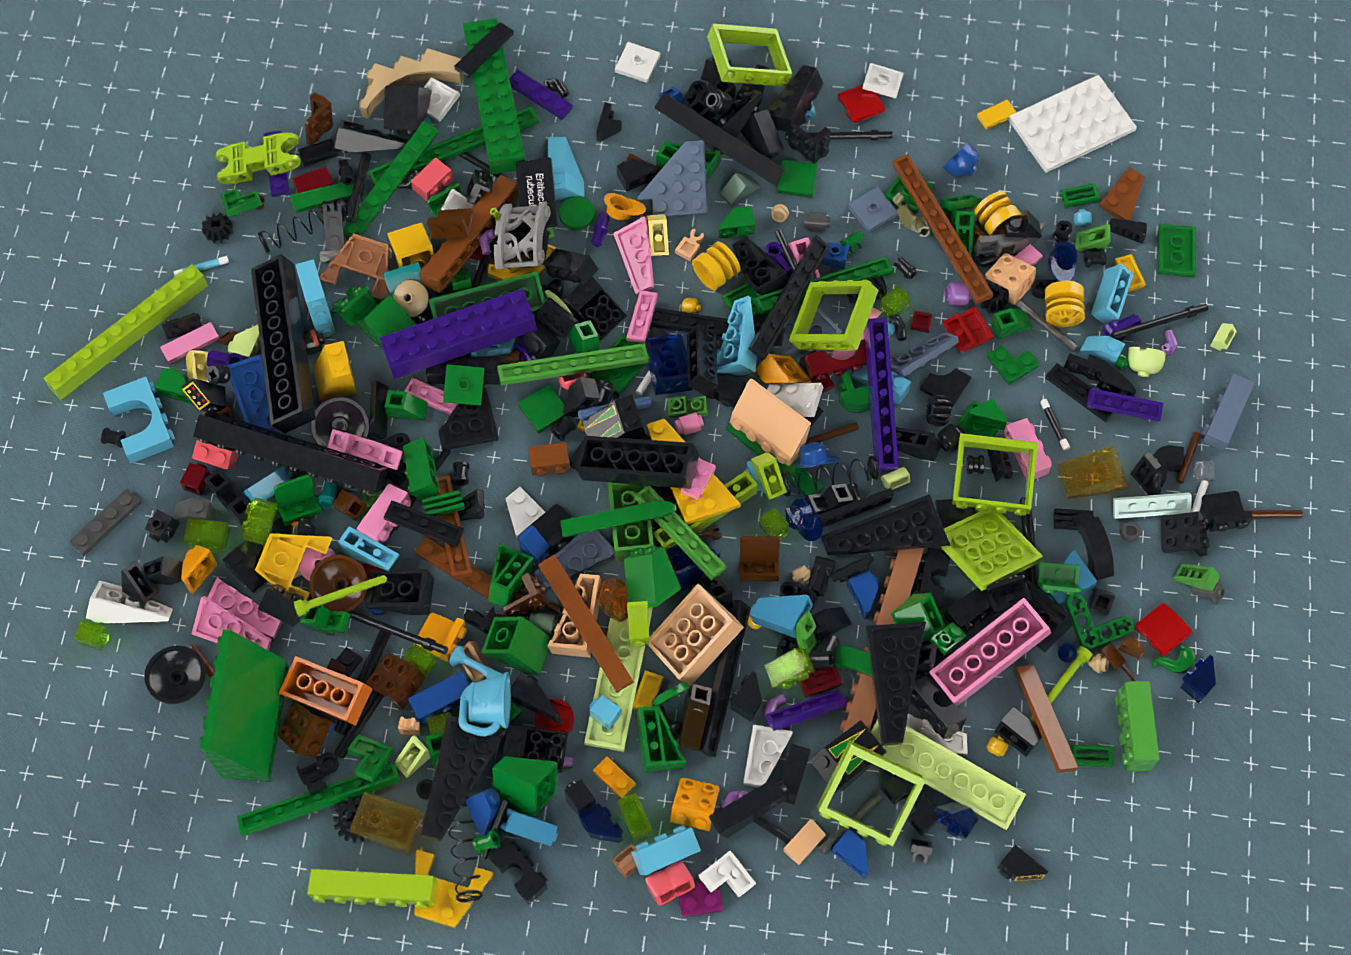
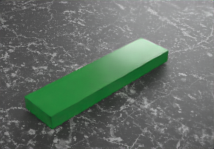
M355 179L350 186L340 182L290 195L289 200L296 213L322 207V201L330 204V200H334V203H337L338 197H342L344 201L351 199Z

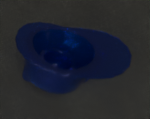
M1059 242L1048 256V263L1052 274L1058 281H1071L1075 274L1078 255L1074 245L1070 242Z
M803 498L796 499L790 507L785 509L787 525L791 529L797 530L805 540L816 541L821 537L823 532L822 521L807 500Z

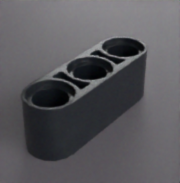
M791 744L780 781H783L789 790L786 792L789 798L784 802L794 805L811 749Z

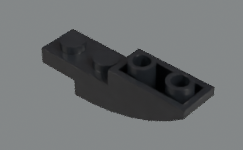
M1069 353L1064 368H1067L1070 372L1084 375L1090 380L1099 381L1096 388L1102 391L1134 397L1137 390L1121 372L1109 363L1091 354L1086 360Z

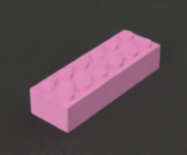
M1023 598L934 667L929 673L952 703L959 706L1050 635V628L1027 600Z

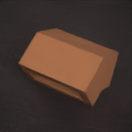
M632 844L612 859V862L625 879L637 869L631 851L636 850V847Z

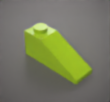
M627 602L629 646L644 647L646 644H649L648 602Z

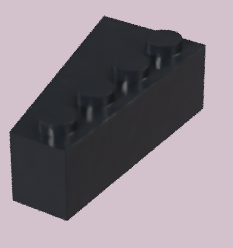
M803 65L768 108L776 130L789 133V125L792 122L799 127L801 124H804L806 120L805 115L807 111L811 110V103L817 98L824 84L816 67Z

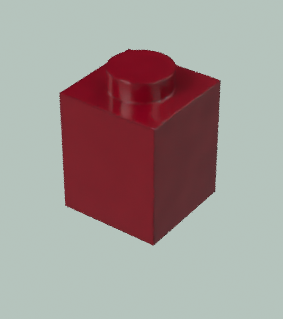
M189 463L180 483L185 491L202 496L207 486L204 479L210 473L203 464Z

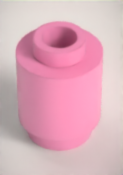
M696 412L679 417L678 420L674 421L677 433L684 436L701 431V426H704L701 415H697Z

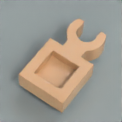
M696 229L691 230L690 238L684 236L675 249V254L690 262L700 249L699 243L704 239L703 233L699 237L694 236Z
M400 717L398 725L400 734L421 735V725L415 718L404 719V717Z

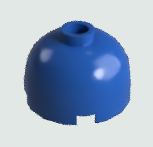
M967 142L943 168L954 177H963L966 174L970 176L977 169L975 167L978 162L977 151Z

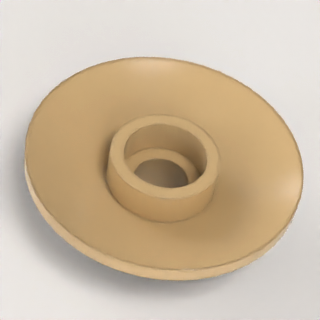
M407 280L397 286L393 299L409 317H416L427 308L429 295L423 284L418 281ZM410 295L411 300L407 302L406 296Z

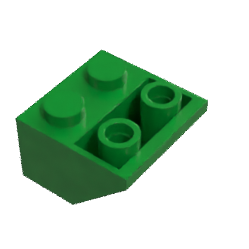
M932 593L913 594L891 613L895 624L926 622L922 642L931 639L945 628Z

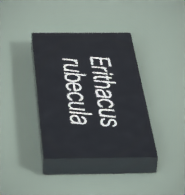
M551 157L515 163L519 207L537 206L546 201L547 206L550 207V217L545 224V228L558 226Z

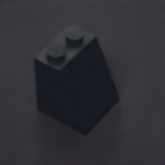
M385 86L384 129L390 130V133L401 134V131H407L406 134H414L423 121H426L432 90L412 86Z

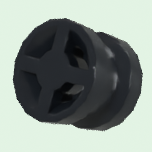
M212 365L208 367L206 377L211 384H226L230 380L231 373L226 365Z
M967 455V474H972L973 472L978 474L984 473L983 455L978 457Z

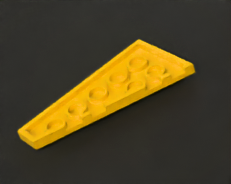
M665 419L646 424L651 440L685 442ZM714 473L699 500L681 493V488L670 487L682 518L687 525L741 507L738 500Z

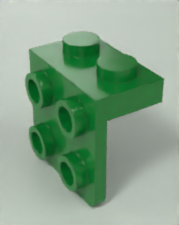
M309 474L282 482L273 488L277 510L285 526L299 521V518L308 519L322 514L321 507L314 495L313 482Z
M1039 562L1037 585L1045 593L1057 594V590L1066 595L1077 596V592L1083 591V588L1078 586L1080 565Z

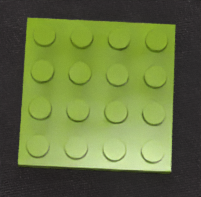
M991 509L980 511L944 528L950 546H940L981 591L997 581L1001 582L1042 562L1043 555L1002 513H996L995 510Z

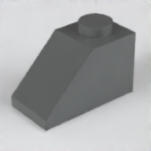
M189 498L176 503L173 518L181 524L211 527L214 507L210 500Z

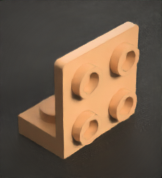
M1004 253L985 274V278L1008 289V302L1015 305L1034 284L1036 267Z

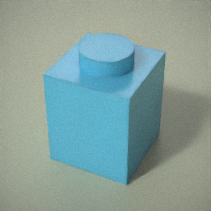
M601 695L599 699L595 698L589 706L590 716L609 730L622 715L621 708L604 695Z

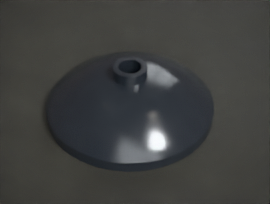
M345 397L331 398L323 402L315 410L316 419L311 421V430L318 445L328 447L332 429L367 438L369 431L367 414L354 400ZM339 421L343 422L344 424L343 428L341 429L336 427V424Z
M170 646L157 652L148 662L144 674L145 685L149 693L156 700L166 704H180L190 700L200 691L205 681L206 669L203 660L194 650L185 646ZM177 677H181L180 681L175 682Z

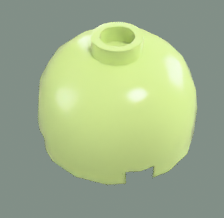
M1129 347L1128 364L1133 371L1138 372L1137 376L1148 378L1149 374H1156L1163 368L1166 358L1164 351L1152 348L1140 349V347Z

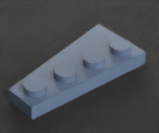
M943 333L925 341L924 346L910 348L907 354L892 356L891 371L903 377L910 375L915 369L923 367L926 362L937 358L942 352L950 350L952 346L959 342L957 335Z
M592 531L577 535L555 556L570 578L614 556L615 551L598 531ZM540 568L533 573L534 577L536 576L539 581L544 583L546 589L551 587Z

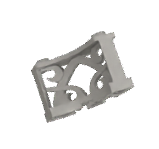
M542 202L537 206L512 207V204H504L499 211L501 218L500 221H496L494 233L498 236L497 244L494 245L495 269L541 265L545 259L544 250H542L543 232L545 224L550 217V207L547 206V202ZM522 222H525L531 230L518 243L515 236L509 233V231L514 230ZM508 241H513V242H514V247H513L512 243H510L509 245H507V242H508ZM533 250V260L522 261L521 252L523 251L529 258L528 252ZM515 256H517L519 260L517 262H508V260L514 258Z

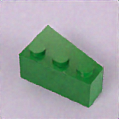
M665 141L656 154V166L663 168L683 144ZM705 150L706 184L721 163V151L715 150V152Z
M499 543L488 601L502 607L509 605L524 585L521 576L527 573L532 575L534 557Z
M639 707L635 716L643 773L683 770L687 761L682 756L678 743L674 740L660 707Z

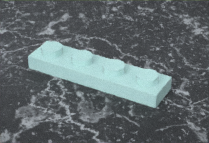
M1190 493L1113 498V517L1118 519L1191 512L1192 495Z

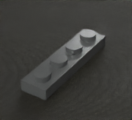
M126 489L69 541L70 544L85 556L141 504V501Z

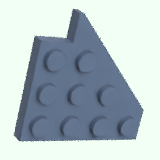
M703 140L684 142L637 197L638 201H653V215L665 214L666 217L708 214L705 145Z

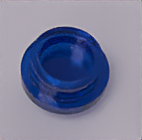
M1064 643L1058 648V657L1063 662H1073L1077 657V649L1072 643Z

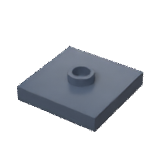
M878 187L848 204L850 211L868 233L898 216L894 206Z

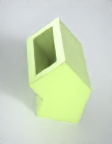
M1222 323L1210 347L1219 351L1227 349L1237 332L1233 324Z
M905 467L883 475L881 481L885 488L893 490L910 483V474Z

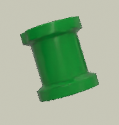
M491 830L484 836L480 837L477 835L473 837L474 849L478 854H483L487 849L499 848L500 838L495 830Z

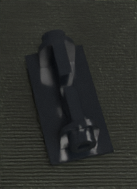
M195 312L181 319L166 320V323L162 324L167 340L185 335L202 326L199 313L195 314Z
M987 449L995 482L1002 477L1005 479L1012 478L1011 464L1008 461H1004L1009 459L1008 452Z

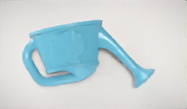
M457 646L450 656L451 666L466 664L486 677V680L472 682L464 689L460 697L459 726L465 732L478 736L492 735L500 726L508 728L511 707L509 672L502 674L465 655L463 646ZM468 707H469V721H470V722H480V723L490 724L491 726H489V727H487V728H480V727H477V726H473V725L468 724V723H467V711H468Z

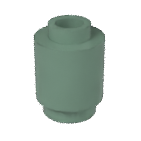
M541 612L531 613L529 620L541 631L551 635L557 624H559L556 615Z

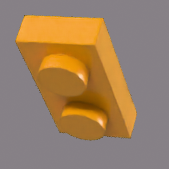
M608 756L593 769V773L621 799L636 786V783Z

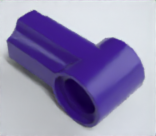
M777 242L768 243L765 253L784 269L788 277H790L793 271L782 252L781 245Z
M1132 314L1118 322L1116 320L1109 322L1102 328V331L1106 336L1111 337L1112 332L1140 324L1141 319L1138 315ZM1126 336L1117 338L1116 340L1123 341L1126 338Z
M211 350L207 355L206 364L207 366H227L242 361L243 358L237 353L227 354Z

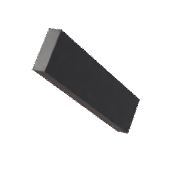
M499 22L454 65L455 70L469 78L514 34L513 29Z
M1058 363L1046 375V380L1104 422L1113 414L1112 412L1087 408L1089 390L1092 388Z
M889 488L820 514L819 523L821 527H825L890 503L894 493Z
M391 500L384 515V520L456 548L464 532L462 527Z

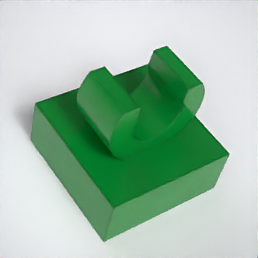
M861 231L854 232L841 240L840 243L844 246L846 244L850 245L849 251L853 254L856 253L855 244L858 245L859 249L864 248L863 242L859 241L864 236Z

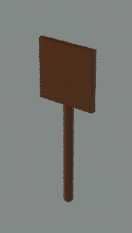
M1111 642L1101 650L1102 654L1115 669L1121 666L1132 681H1137L1123 664L1126 660Z

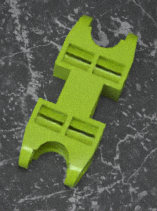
M277 133L263 137L264 145L250 148L244 141L219 149L216 152V160L227 162L228 165L217 173V181L222 184H239L253 180V172L266 169L272 176L299 167L301 164L300 157L289 155L288 153L294 146L299 144V136L294 133Z

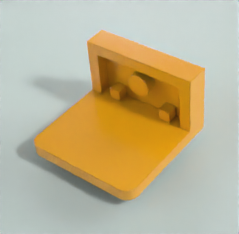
M430 613L418 636L434 639L436 643L448 647V652L442 654L434 650L428 651L423 649L421 645L414 643L415 647L449 662L453 650L467 632L465 620L457 617L454 622L437 613Z
M681 778L674 798L670 822L710 832L712 822L708 816L714 813L720 787L710 783Z

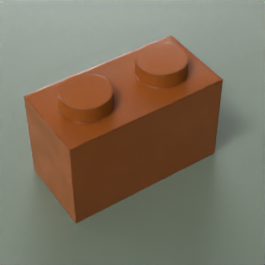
M566 442L528 447L532 476H545L548 473L563 474L566 471H570Z

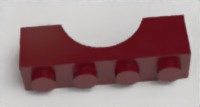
M865 339L860 341L855 355L849 359H834L825 350L807 354L804 361L810 380L816 379V381H821L832 374L840 376L847 370H852V372L861 370L862 366L867 365Z

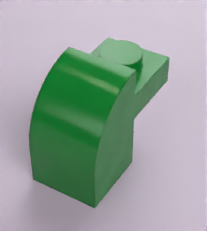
M849 373L841 374V380L838 382L840 405L852 413L870 411L868 386L854 389Z
M319 605L309 609L306 615L302 616L301 623L314 631L335 636V633H345L350 614L341 611H330L324 606Z

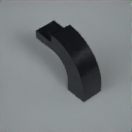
M1091 512L1072 516V523L1085 543L1089 571L1096 580L1114 576V561L1110 542L1099 517H1094Z

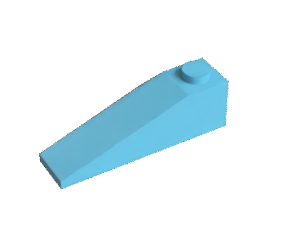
M548 137V158L551 157L556 200H566L576 196L584 197V180L567 138Z
M746 296L735 300L727 321L729 323L727 332L723 333L721 337L723 340L721 349L716 351L717 374L744 376L756 371L757 356L748 349L755 338L751 297Z

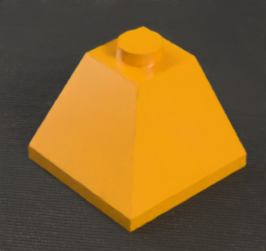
M768 354L766 359L756 368L761 381L767 384L811 383L809 377L790 355Z
M198 545L186 553L181 575L182 581L192 595L218 566L211 551Z

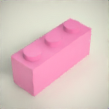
M1025 418L1006 425L1003 433L1006 439L1038 442L1034 479L1047 475L1052 466L1051 459L1048 455H1045L1043 444L1040 439H1037L1033 424L1029 423L1028 419ZM1013 452L1027 480L1029 454Z
M388 484L356 528L357 531L380 544L387 541L390 532L397 524L384 520V515L391 500L410 507L411 500L408 492Z

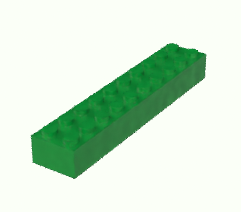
M497 18L463 23L468 52L498 24ZM502 45L472 74L491 174L515 171V163L525 161Z

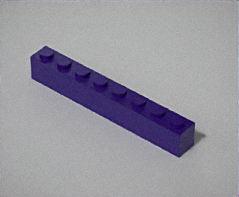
M872 318L867 321L864 336L873 454L877 460L879 472H892L899 467L888 323L887 318Z

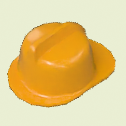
M608 193L604 196V201L607 204L606 213L613 219L627 220L632 215H641L646 211L645 205L637 200L617 193Z

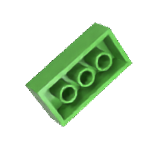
M608 482L610 510L639 505L634 496L647 487V485ZM651 520L612 527L616 562L624 561V558L629 556L630 551L639 547L645 549L654 545Z
M1150 681L1125 682L1122 688L1119 689L1118 694L1115 695V705L1119 707L1120 713L1117 716V722L1122 730V733H1120V745L1124 747L1122 763L1126 765V772L1151 771L1160 759Z

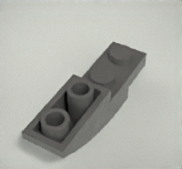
M1039 223V224H1040L1041 233H1042L1043 228H1044V223ZM1004 233L978 237L974 250L976 255L993 252L995 258H998L1004 253L1011 255L1020 252L1030 244L1035 243L1039 238L1005 237Z

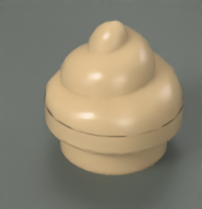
M783 204L775 205L771 210L773 220L776 222L787 220L789 217L787 206Z
M803 565L792 571V578L795 582L808 586L811 570L810 568L807 569L806 565Z
M1099 653L1088 661L1089 666L1095 672L1102 674L1108 671L1109 661L1103 654Z

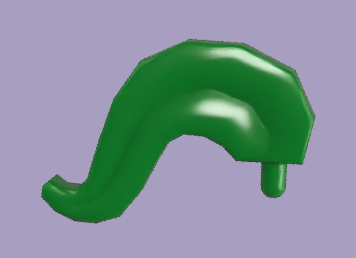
M1180 644L1178 647L1182 651L1179 653L1177 660L1159 656L1153 660L1152 667L1155 668L1156 665H1161L1171 672L1180 674L1192 667L1196 657L1191 648L1188 646L1184 648Z

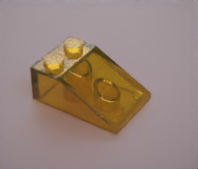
M1114 446L1059 463L1068 499L1109 494L1128 488L1121 458Z
M364 792L349 831L386 848L410 856L423 823L424 814L421 810Z

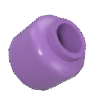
M951 282L945 287V300L952 306L967 305L969 299H972L963 282Z

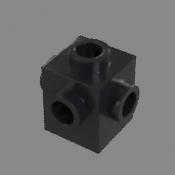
M157 509L153 517L148 520L145 530L150 533L148 537L158 543L160 540L168 543L175 535L176 529L180 524L173 517Z

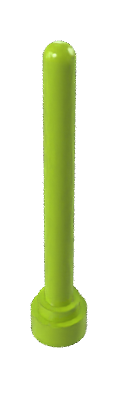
M382 575L309 601H302L301 599L294 601L298 617L306 615V612L311 608L386 583L387 577Z
M1079 646L1076 650L1075 660L1047 695L1050 704H1052L1080 665L1088 662L1093 656L1087 648ZM1032 715L1030 720L1036 724V721Z

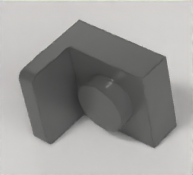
M1219 578L1213 591L1192 587L1191 592L1196 596L1211 598L1213 604L1218 605L1220 599L1224 597L1225 588L1222 586Z

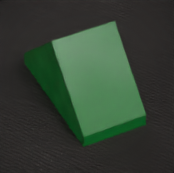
M992 398L972 408L967 421L1004 430L1007 418Z

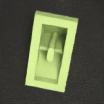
M414 735L395 760V765L407 778L431 757L428 749Z

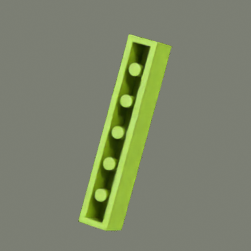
M747 470L724 485L740 504L756 495L758 484ZM731 511L689 524L688 526L697 534ZM662 528L652 533L654 545L656 547L664 546L667 554L679 547Z
M311 869L307 894L315 902H326V899L340 904H345L346 901H354L355 904L359 905L374 902L378 906H387V903H395V906L407 907L408 904H415V907L428 908V905L435 906L438 880L434 876Z

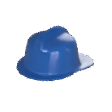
M812 442L800 447V461L796 463V467L810 468L821 464L836 463L841 459L837 456H829L823 444Z

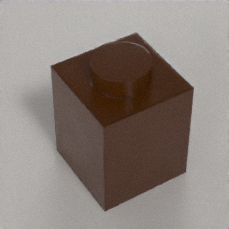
M341 490L331 506L357 521L367 504L356 496Z

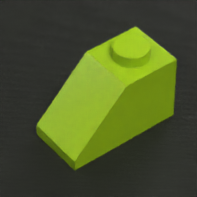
M766 452L750 459L755 475L769 500L787 492L774 456Z

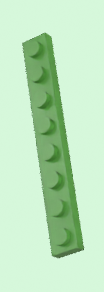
M644 343L497 366L500 384L508 385L649 363V357Z

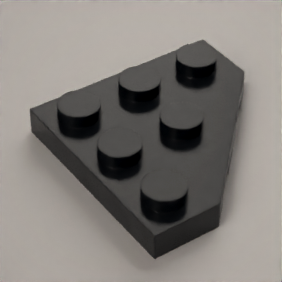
M483 388L481 406L457 405L444 426L442 425L439 429L438 435L442 451L498 441V433L486 388Z

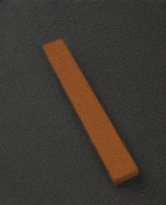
M555 554L539 563L540 570L616 693L634 683Z

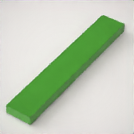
M649 485L634 496V499L639 504L663 501L659 494ZM676 512L654 519L711 581L726 570L727 566Z

